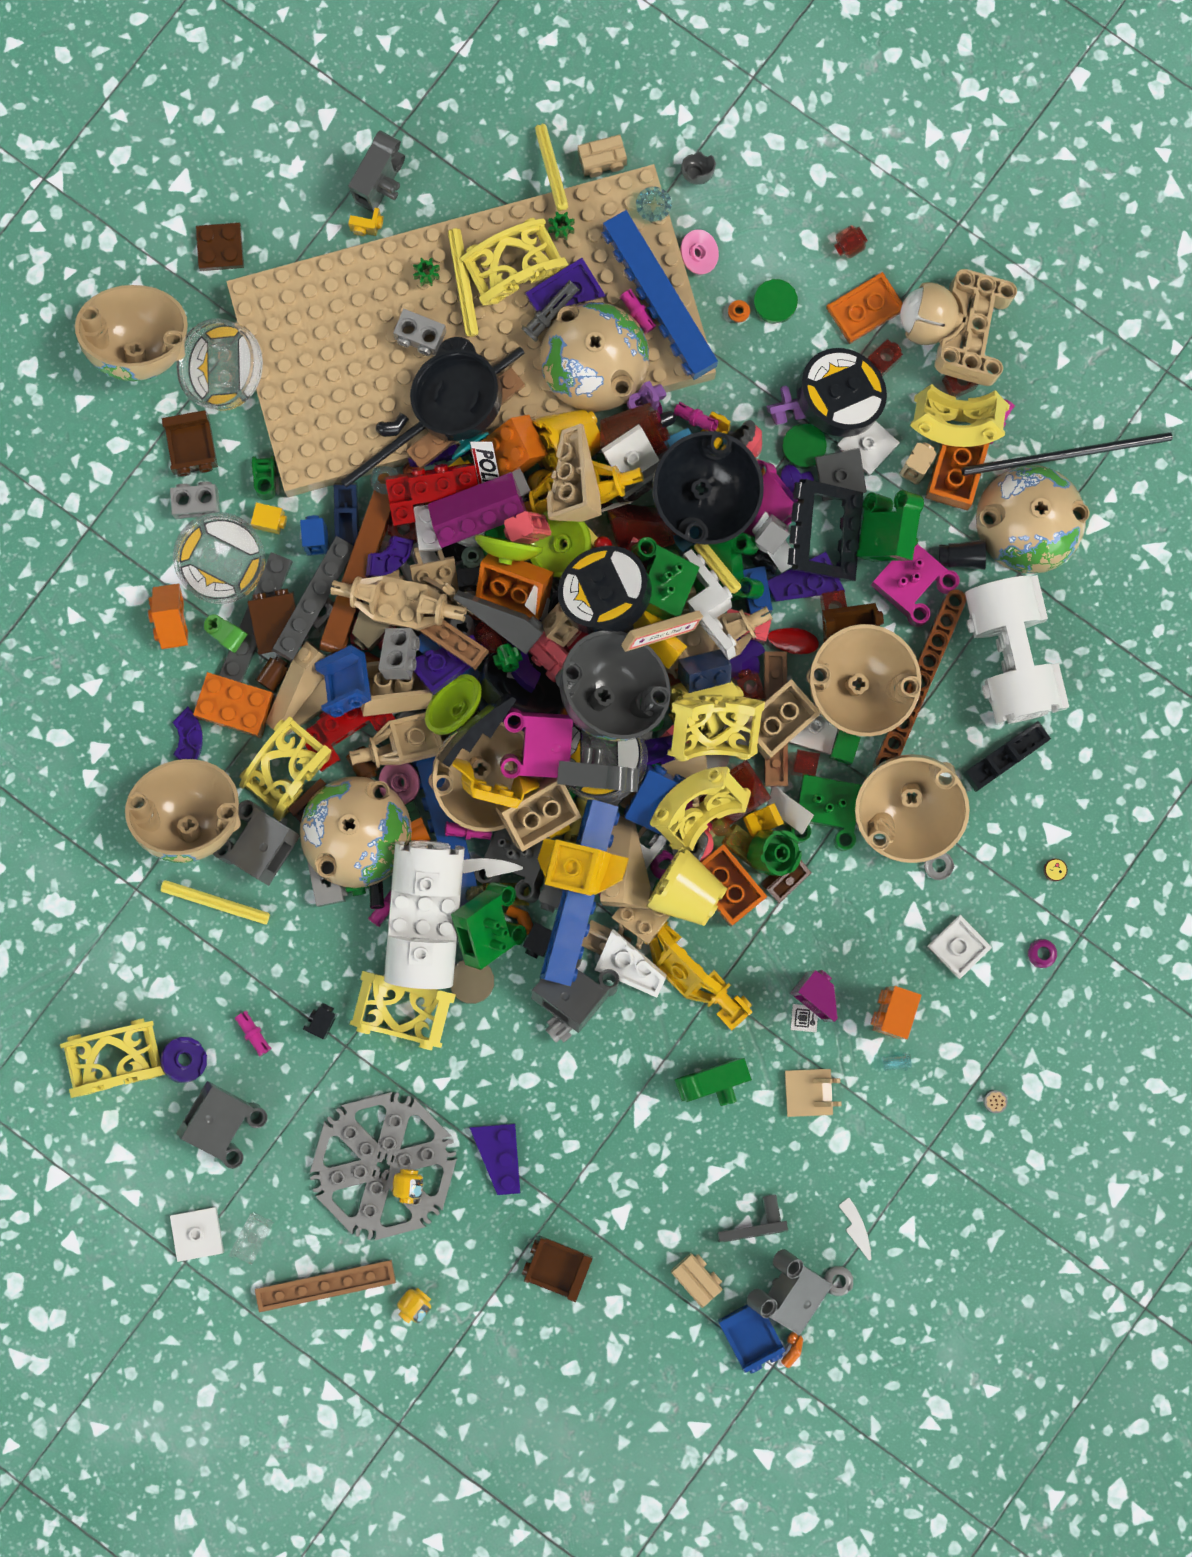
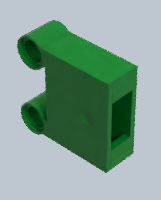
M900 490L894 497L896 511H892L893 501L891 498L874 492L868 493L863 502L864 514L857 557L872 562L913 560L914 549L918 544V538L916 537L920 512L924 506L923 497Z
M741 533L729 541L708 544L741 584V589L737 593H731V601L745 598L759 599L764 592L763 583L757 579L744 577L742 554L753 555L759 549L756 546L755 536ZM690 546V549H692L693 552L696 555H698V553L694 549V546ZM706 564L705 567H706L709 571H711V569L709 568V566ZM696 577L694 588L696 594H699L706 588ZM719 580L718 583H719L722 587H724V585L722 584V582Z
M644 537L634 544L630 551L642 563L648 561L646 571L651 580L652 592L646 611L662 620L680 616L700 567L660 547L652 538ZM641 547L646 549L647 554L642 552Z
M804 774L801 780L798 804L814 815L809 824L842 829L835 835L834 845L840 851L851 849L856 843V836L854 834L856 825L855 807L861 785ZM810 825L805 829L806 836L804 838L797 837L799 843L805 842L810 837ZM791 827L790 830H789V832H791V833H793V834L795 835V833H794V830H795V829H794L793 827ZM845 834L849 836V846L840 844V835Z
M491 882L485 891L451 914L465 965L482 970L513 946L524 942L526 938L525 927L506 921L501 906H510L515 901L516 891L512 886Z
M736 1058L674 1079L681 1102H689L716 1093L720 1106L737 1102L733 1086L752 1080L745 1058Z

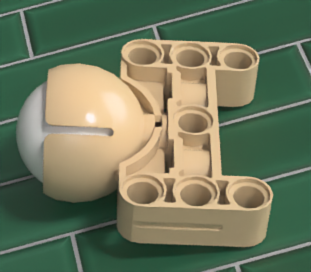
M962 269L957 272L949 286V290L938 283H921L918 289L912 291L905 298L901 307L900 317L902 325L906 330V338L919 345L940 343L935 360V368L939 373L976 384L991 386L1003 371V365L998 359L985 356L993 307L997 309L1009 307L1017 294V288L1010 281L968 269Z

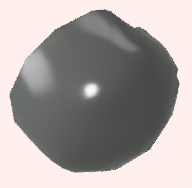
M701 151L688 155L683 159L681 173L692 184H705L714 174L716 167L715 159L712 155L708 157L703 155Z

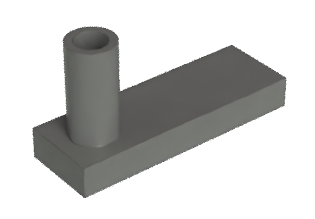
M769 1195L763 1197L768 1224L718 1232L719 1243L787 1232V1221L781 1222L777 1196Z

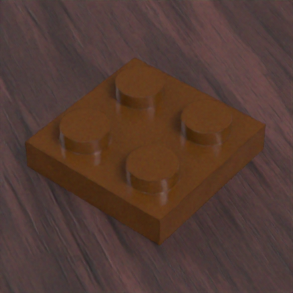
M240 222L196 226L198 266L200 271L244 268Z

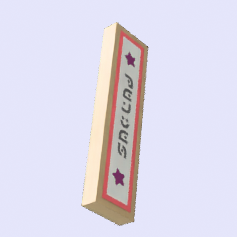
M694 611L630 630L621 646L626 652L692 632L698 626L703 615L700 611Z

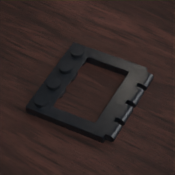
M800 479L799 482L794 483L793 499L798 500V503H793L791 521L796 522V525H791L789 544L794 545V548H789L787 564L792 565V570L845 581H856L863 492L813 480ZM814 494L842 501L841 506L844 509V515L840 518L842 537L838 540L840 560L836 563V566L809 560Z

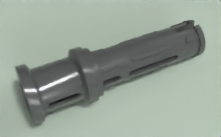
M569 280L541 312L536 311L534 313L535 317L527 326L523 325L522 330L537 342L538 336L546 327L549 328L551 326V320L558 314L559 310L580 289ZM565 294H567V295L560 301V303L553 309V307L555 306V304H556ZM538 323H540V324L538 325V327L533 331L534 327H535Z

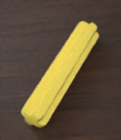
M696 543L694 545L696 552L703 557L706 564L716 573L722 584L731 593H737L741 589V584L708 544Z

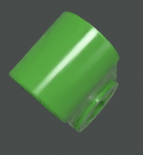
M216 614L208 616L204 622L205 631L234 653H236L248 635L236 625Z

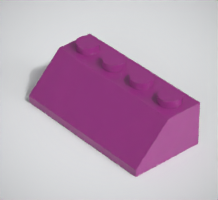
M512 472L427 504L432 526L441 548L501 526L506 519L513 516L516 517V515L527 511Z
M823 970L806 972L790 994L824 1022H835L838 1019L834 985L830 982L832 978Z

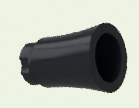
M985 539L939 545V563L949 568L960 567L985 570Z

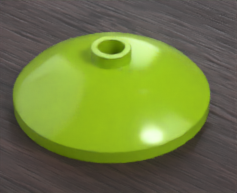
M548 511L542 514L546 516L552 533L550 536L530 544L543 547L542 553L530 560L536 566L553 571V577H561L571 561L591 549V535L585 521L549 520ZM564 540L567 541V546L565 548L562 545Z
M475 534V540L478 545L488 554L498 557L499 563L512 565V561L529 560L538 556L543 551V547Z
M462 674L434 694L425 714L427 727L438 735L449 734L463 727L473 717L480 704L482 690L480 682L472 675Z

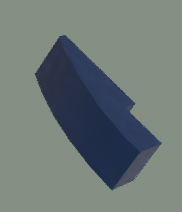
M353 482L346 488L343 483H335L333 485L335 537L338 536L354 546L359 534L357 482Z

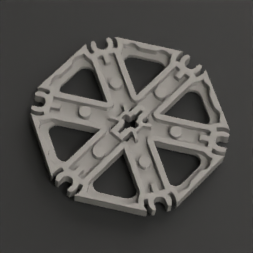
M393 1092L341 1105L347 1114L342 1109L337 1108L336 1111L340 1114V1118L337 1121L333 1120L331 1116L327 1118L333 1127L324 1121L310 1173L319 1172V1174L310 1177V1180L318 1179L321 1182L320 1187L313 1189V1192L324 1191L321 1195H315L318 1200L351 1234H353L355 1225L358 1226L355 1232L357 1237H359L362 1229L368 1230V1240L373 1237V1231H376L374 1240L424 1228L426 1225L422 1223L421 1218L427 1224H430L432 1221L427 1217L428 1212L433 1211L437 1216L440 1214V1211L434 1205L436 1204L443 1211L457 1158L447 1160L448 1157H454L457 1154L456 1151L450 1153L446 1150L448 1144L454 1143L453 1140L449 1139L445 1142L442 1140L446 1137H451L448 1131L416 1098H414L412 1107L409 1106L412 1100L411 1096L407 1097L405 1103H400L398 1100L400 1093L398 1092L394 1095L393 1102H391ZM377 1105L385 1107L386 1116L378 1142L355 1119L357 1111ZM412 1115H418L434 1131V1139L430 1142L401 1149L409 1118ZM332 1136L340 1137L361 1160L331 1168L326 1167L323 1159L329 1139ZM386 1154H388L386 1160L387 1164L390 1165V1169H385L380 1178L381 1171L377 1163L382 1162ZM435 1164L441 1165L444 1172L438 1193L435 1196H429L422 1190V1196L419 1199H414L413 1204L403 1203L412 1213L410 1221L390 1227L383 1226L380 1220L389 1189L391 1191L393 1189L394 1175L400 1173V1169L416 1170ZM366 1183L358 1214L355 1217L347 1216L333 1201V1192Z

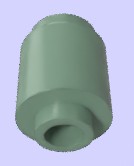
M469 546L464 549L461 556L463 567L480 568L481 561L484 559L483 551L476 546Z

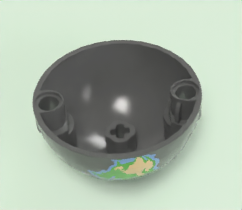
M598 631L583 637L570 650L562 669L555 677L556 683L560 688L564 708L569 717L584 732L602 740L628 741L650 732L664 718L670 702L669 677L662 661L648 645L625 652L621 646L628 634L625 632Z

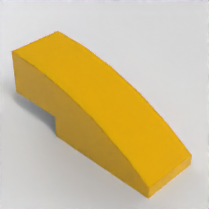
M645 611L633 625L634 629L663 620ZM676 637L648 645L668 669L687 648Z

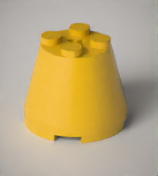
M581 409L532 420L548 453L538 464L541 468L545 467L546 470L551 472L556 471L558 462L556 454L562 430L583 424L591 458L602 449V445L606 444L603 433L599 431L596 425L597 417L592 411L587 412Z

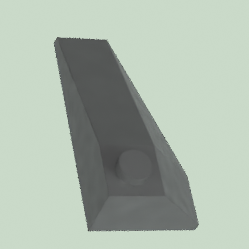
M459 590L453 597L525 654L543 634L544 628L541 627L543 624L534 616L530 618L526 614Z

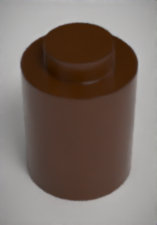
M278 656L275 659L270 657L255 680L275 692L288 671L286 667L288 663Z
M362 746V747L357 748L356 750L363 749V748H366V747H365V746ZM350 755L346 756L357 777L373 779L377 776L376 772L379 769L376 768L372 760L352 766Z

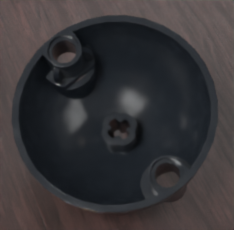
M716 431L692 433L675 442L660 459L652 484L655 507L664 523L687 542L704 545L723 543L744 532L757 516L764 493L762 472L752 452L736 438ZM716 438H720L723 441L721 450H717L714 447V440ZM700 483L701 488L704 489V492L699 493V491L695 489V487L700 485ZM693 526L699 530V535L696 539L691 538L689 530Z

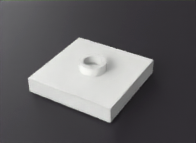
M875 421L865 432L856 436L844 437L836 447L841 451L860 448L863 471L870 476L900 442Z
M639 424L601 449L611 467L616 465L621 473L637 469L638 467L641 468L640 472H643L659 461Z
M820 714L788 743L830 755L838 729L828 723Z
M961 915L954 919L927 946L958 979L963 977L992 948Z
M217 1207L170 1215L177 1262L224 1253Z

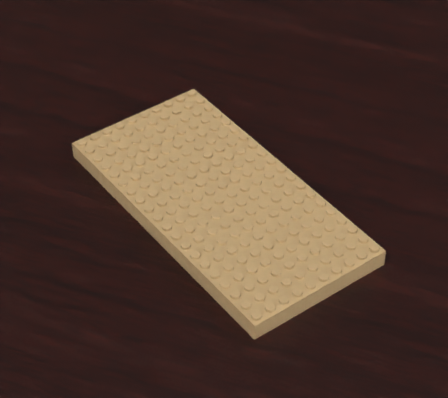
M655 165L645 166L565 188L564 191L568 202L567 210L558 211L556 209L553 194L550 192L226 281L239 328L242 329L240 332L241 336L246 332L252 338L258 350L259 373L255 387L287 497L332 486L335 483H342L341 480L419 422L411 406V386L418 370L435 355L430 354V356L418 352V348L413 346L404 347L397 343L393 332L403 308L444 324L446 326V334L442 342L451 337H463L469 340L475 347L476 353L484 357L492 367L519 346L524 350V355L497 375L499 377L511 367L525 383V387L501 405L495 420L483 432L491 434L513 417L530 415L531 420L543 416L580 410L560 400L550 390L543 377L540 365V349L548 327L538 336L537 342L522 330L523 325L527 326L535 317L534 313L536 312L525 293L547 279L532 284L528 280L525 283L519 284L520 289L503 299L500 303L482 305L479 299L481 295L468 271L479 333L474 337L466 336L448 231L453 228L461 230L466 254V249L470 246L478 245L506 229L524 223L530 218H535V220L545 219V227L548 231V228L552 226L548 222L549 218L554 219L556 212L559 214L568 212V218L575 219V224L571 226L575 229V233H569L567 240L564 238L555 240L554 232L549 233L560 257H565L568 266L583 258L606 295L605 298L588 302L611 304L630 314V311L619 297L625 291L632 289L641 305H645V311L650 316L647 310L648 304L645 299L641 300L637 295L636 284L634 281L630 282L624 272L625 266L622 262L618 263L613 254V246L611 243L607 244L601 233L603 232L604 222L627 210L706 340ZM536 233L528 235L530 239L537 237ZM537 237V243H536V245H535L534 247H538V246L541 245V243H540L538 237ZM506 246L498 266L507 265L520 272L522 271L523 258L528 252L517 247ZM485 256L475 261L481 273L490 269V267H481L480 263L485 262L487 259ZM420 258L428 261L430 258H433V265L440 266V270L435 272L439 274L440 279H435L432 282L433 286L425 283L421 286L420 279H414L413 274L417 272L414 270L413 265H418L421 262ZM532 258L528 261V265L534 266L537 264L536 262L532 261ZM427 269L423 270L426 275L430 274ZM500 272L503 273V280L509 277L508 272ZM487 277L484 280L488 288L491 289L490 279ZM558 314L551 320V322H553L557 318ZM565 316L562 319L563 322L574 320L571 316ZM656 318L652 319L656 327L649 333L644 334L650 353L649 369L644 383L650 381L652 386L662 384L667 393L715 379V369L695 380L692 379L691 375L687 376L681 366L683 364L679 356L675 357L670 349L671 342L668 337L664 338L658 328L660 326ZM538 323V324L534 327L533 331L538 327V325H539L540 323ZM411 326L405 327L403 332L411 334L414 328ZM431 334L424 337L426 342H432L435 339V336ZM592 342L591 347L595 346L596 348H598L599 342L596 344L595 342ZM619 386L616 388V391L624 394L628 389L625 386ZM400 413L409 418V421L397 436L384 437L376 431L378 422H394ZM424 429L361 477L381 472L382 468L389 470L409 464L408 459H410V456L406 453V450L429 432ZM456 441V442H455L454 444H452V445H455V444L460 445V442H459V441Z

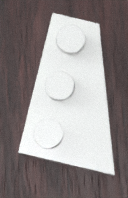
M612 929L595 971L601 973L603 970L612 969L618 973L620 982L658 997L667 975L618 932Z

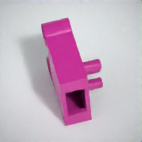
M757 460L760 469L764 466L766 468V472L762 476L764 493L757 516L744 531V533L754 535L752 529L765 512H767L769 517L773 514L787 526L792 523L793 503H798V500L793 499V493L776 474L775 466L762 460Z
M917 544L914 549L913 560L891 561L873 581L871 586L907 617L910 625L920 627L929 619L930 610L925 604H915V602L935 580L937 581L936 586L939 592L948 594L957 588L960 579L956 572L947 570ZM943 578H950L953 581V586H945ZM916 610L921 611L924 614V619H915L913 612Z
M511 708L504 717L503 722L506 729L513 733L519 732L524 728L522 761L514 754L504 755L500 760L502 774L507 778H515L517 776L558 778L559 761L570 762L573 720L569 715L521 712L516 708ZM516 715L520 717V722L514 726L508 724L507 721L510 716ZM514 761L517 763V767L513 771H508L504 768L507 762Z

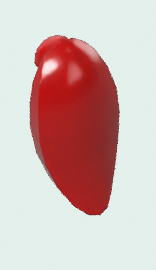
M799 628L777 629L768 634L769 641L775 647L792 654H809L816 651L819 646L818 639L812 633Z

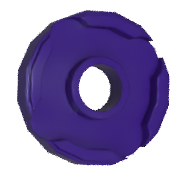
M179 1037L170 1041L164 1047L161 1054V1066L169 1079L177 1083H188L196 1080L203 1074L207 1066V1054L199 1041L191 1037ZM180 1054L188 1055L190 1059L189 1065L182 1066L179 1063L178 1057Z

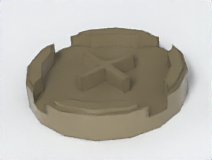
M463 960L455 966L453 986L450 988L452 993L456 994L455 997L458 1000L476 1004L484 1001L491 994L494 988V975L488 965L479 970L465 965Z

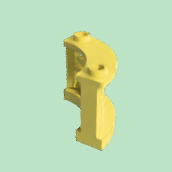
M527 219L522 224L506 229L480 244L472 245L466 249V254L460 259L462 263H465L481 295L479 299L482 305L498 304L519 290V284L525 283L528 280L532 284L550 278L568 266L565 257H560L545 227V219ZM536 233L541 245L534 247L537 243V237L530 239L528 235ZM506 246L517 247L528 252L522 261V271L517 272L514 268L507 265L498 266ZM485 256L487 259L485 262L480 263L481 267H490V269L481 273L475 261ZM532 258V261L536 262L537 264L534 266L528 265V261ZM500 272H508L509 277L503 280V273ZM487 277L490 279L491 289L488 288L484 280Z
M931 384L914 397L916 408L914 420L910 426L930 440L949 446L972 447L984 445L1005 436L1003 427L1005 412L1009 410V404L996 390L987 395L968 398V401L956 400V397L940 391ZM946 421L968 422L970 425H954Z
M703 695L702 700H694L693 697H688L672 703V712L676 714L672 748L668 749L667 755L675 757L678 761H687L703 755L736 756V758L741 760L750 759L758 752L757 744L761 714L764 710L765 701L735 696V700L722 699V695ZM713 712H717L719 718L729 727L717 736L709 739L699 731L698 727L704 725L710 719ZM728 712L733 713L730 717L734 721L729 720L725 717ZM750 716H753L751 728L745 726ZM740 730L750 733L749 746L736 744L738 739L746 741L743 735L739 733Z
M290 716L285 721L282 719L276 724L274 734L264 744L249 767L239 776L241 778L239 787L242 789L246 787L274 811L273 817L279 822L290 812L288 808L298 800L303 792L304 781H311L331 755V750L326 745L323 746ZM290 729L302 738L297 748H293L295 745L294 736L290 739L289 743L284 740L286 733ZM306 742L318 753L303 749ZM276 745L278 749L271 751ZM280 757H291L288 768L294 781L280 779L273 783L270 773V760ZM298 763L302 764V770H297L295 765ZM278 785H283L285 788V793L281 790V787L278 789H276V787Z
M728 767L710 768L687 777L677 784L660 802L652 816L650 825L656 827L670 842L669 846L672 849L679 850L683 847L693 851L697 840L708 828L707 824L716 817L720 819L730 814L746 812L751 791L740 786L729 773L730 769ZM701 794H707L704 801L699 803L698 807L685 810L687 803Z
M362 971L360 980L363 981L353 1020L350 1021L349 1025L356 1026L357 1032L365 1034L375 1031L420 1043V1048L432 1050L433 1046L442 1047L440 1040L449 1004L454 1003L456 994L438 989H416L386 983L382 975ZM373 983V994L375 1000L368 1001L371 986ZM389 990L395 991L396 996L394 999L384 1000L383 997H389L387 994ZM405 992H410V1003L413 1009L420 1015L405 1024L399 1025L389 1013L386 1005L399 1002ZM420 997L425 1000L424 1004L421 1005L426 1007L424 1010L416 1004L417 999ZM366 1005H376L378 1008L368 1013L376 1016L374 1022L363 1021ZM436 1008L435 1016L431 1015ZM427 1018L433 1021L429 1038L422 1034L424 1027L430 1030L429 1024L425 1022ZM385 1021L391 1029L379 1027V1025ZM415 1028V1035L403 1033Z
M143 1018L131 1021L130 1026L82 1038L81 1034L67 1037L68 1042L60 1044L61 1049L64 1048L73 1087L69 1089L70 1097L75 1098L123 1085L124 1081L126 1085L166 1075L160 1062L153 1031V1021L145 1022ZM143 1031L147 1047L137 1051L134 1047H137L142 1039L133 1041L132 1035ZM125 1033L123 1040L113 1037L114 1035ZM98 1040L97 1043L93 1046V1048L88 1043L91 1041ZM106 1044L114 1045L129 1054L119 1062L116 1077H112L111 1072L105 1066L94 1064L96 1057ZM77 1047H84L85 1052L83 1055L78 1054ZM148 1051L152 1068H150L148 1062L141 1054ZM79 1057L87 1059L86 1063L80 1064ZM133 1058L135 1062L129 1063L133 1066V1069L126 1071L124 1068L125 1063ZM92 1068L102 1071L103 1075L100 1079L96 1078L97 1072H92Z

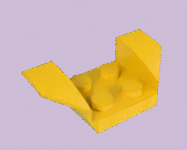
M455 758L452 766L462 773L463 789L476 799L517 809L524 795L540 786L535 778L529 776L515 777L511 790H508L507 786L497 783L494 786L486 784V781L474 778L473 768L469 761Z
M547 838L543 840L537 858L545 876V885L588 896L596 895L622 881L629 858L610 854L599 849Z

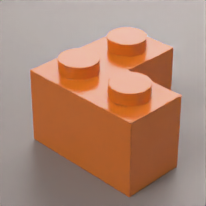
M180 584L153 587L152 596L149 597L150 609L148 610L150 623L155 625V628H153L155 641H159L161 649L187 646L189 632L184 617V599Z

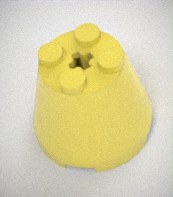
M732 681L731 683L688 693L683 684L678 683L670 687L669 707L671 712L668 715L674 723L676 713L672 712V703L684 698L693 697L694 700H702L703 695H722V699L735 700V696L743 697L744 693ZM713 712L710 719L704 725L698 727L702 734L711 739L717 736L726 724L719 718L717 712ZM728 712L725 717L730 719L733 713Z
M681 847L657 883L648 900L647 907L659 913L705 926L709 918L714 915L718 908L716 904L719 899L723 898L728 888L690 851Z

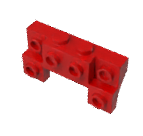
M468 463L447 467V464H440L434 466V469L431 470L416 468L411 470L412 473L385 477L393 526L416 522L413 504L437 501L477 486L475 464Z
M361 707L354 708L336 718L323 712L319 715L320 719L316 721L317 723L305 731L331 750L329 760L320 769L323 772L331 765L341 761L333 746L372 723L378 733L388 721L395 720V717L392 713L363 716ZM306 742L305 746L308 750L318 753Z

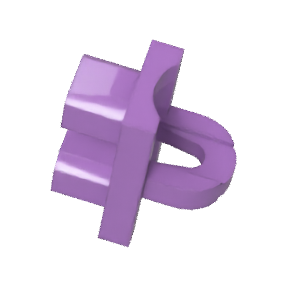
M650 381L645 382L638 393L632 394L629 397L627 406L632 413L640 414V419L647 418L652 412V409H649L650 407L647 404H651L653 409L657 410L659 401L666 397V392L662 384L652 386Z
M787 386L780 388L782 402L766 406L767 412L771 414L776 425L787 422L785 411L793 409L795 420L806 418L799 406L798 399H791L790 390Z

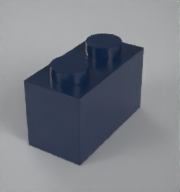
M720 649L678 659V679L688 693L731 683V663Z

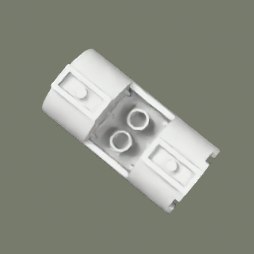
M1038 575L1006 578L966 591L965 596L970 613V619L967 620L969 633H973L974 638L998 636L999 639H996L998 652L1003 653L1004 660L1001 661L1003 674L986 679L985 685L982 686L985 699L989 698L996 725H1002L1004 721L1011 724L1042 717L1051 710L1052 713H1056L1069 708L1059 663L1034 666L1026 628L1044 623L1048 619Z
M405 841L395 842L384 981L392 985L416 989L450 988L453 986L457 945V934L451 914L460 908L465 848L455 846V849H451V845L448 843L437 841H411L409 845H404Z

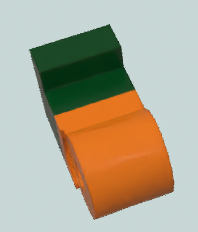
M415 801L405 804L411 820V841H430L431 838Z

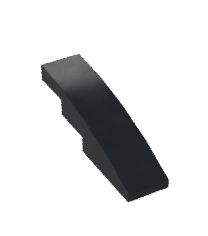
M506 693L487 705L456 733L437 759L450 767L462 748L470 753L482 734L491 738L516 699Z
M1037 721L964 772L963 775L974 791L977 792L1051 740L1040 722Z

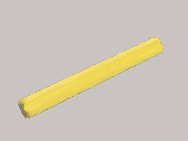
M542 123L541 125H536L535 131L556 209L558 211L567 210L568 202L547 126Z
M453 228L448 231L464 329L466 336L474 337L479 332L468 269L460 259L465 254L460 229Z
M164 880L161 885V892L252 921L267 924L270 918L268 912Z

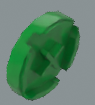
M771 279L758 287L754 295V306L757 315L762 320L773 324L783 323L789 320L796 311L798 296L795 289L788 282L781 279Z
M811 424L793 426L787 431L782 443V451L786 460L797 468L805 469L816 466L815 456L825 455L827 447L824 434L820 429Z

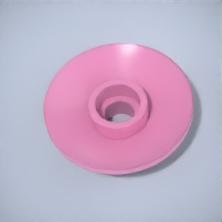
M704 230L690 231L681 242L680 252L684 265L688 270L702 275L709 273L715 268L718 262L719 251L716 241L708 232Z
M410 763L385 765L380 772L379 781L385 782L395 791L404 804L410 803L415 799L419 791L420 780L416 769ZM402 778L404 779V786L401 784ZM379 788L381 794L384 797L386 794V789Z

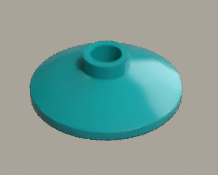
M483 432L470 439L459 441L460 445L454 452L452 460L454 461L471 449L470 442H480L489 433Z

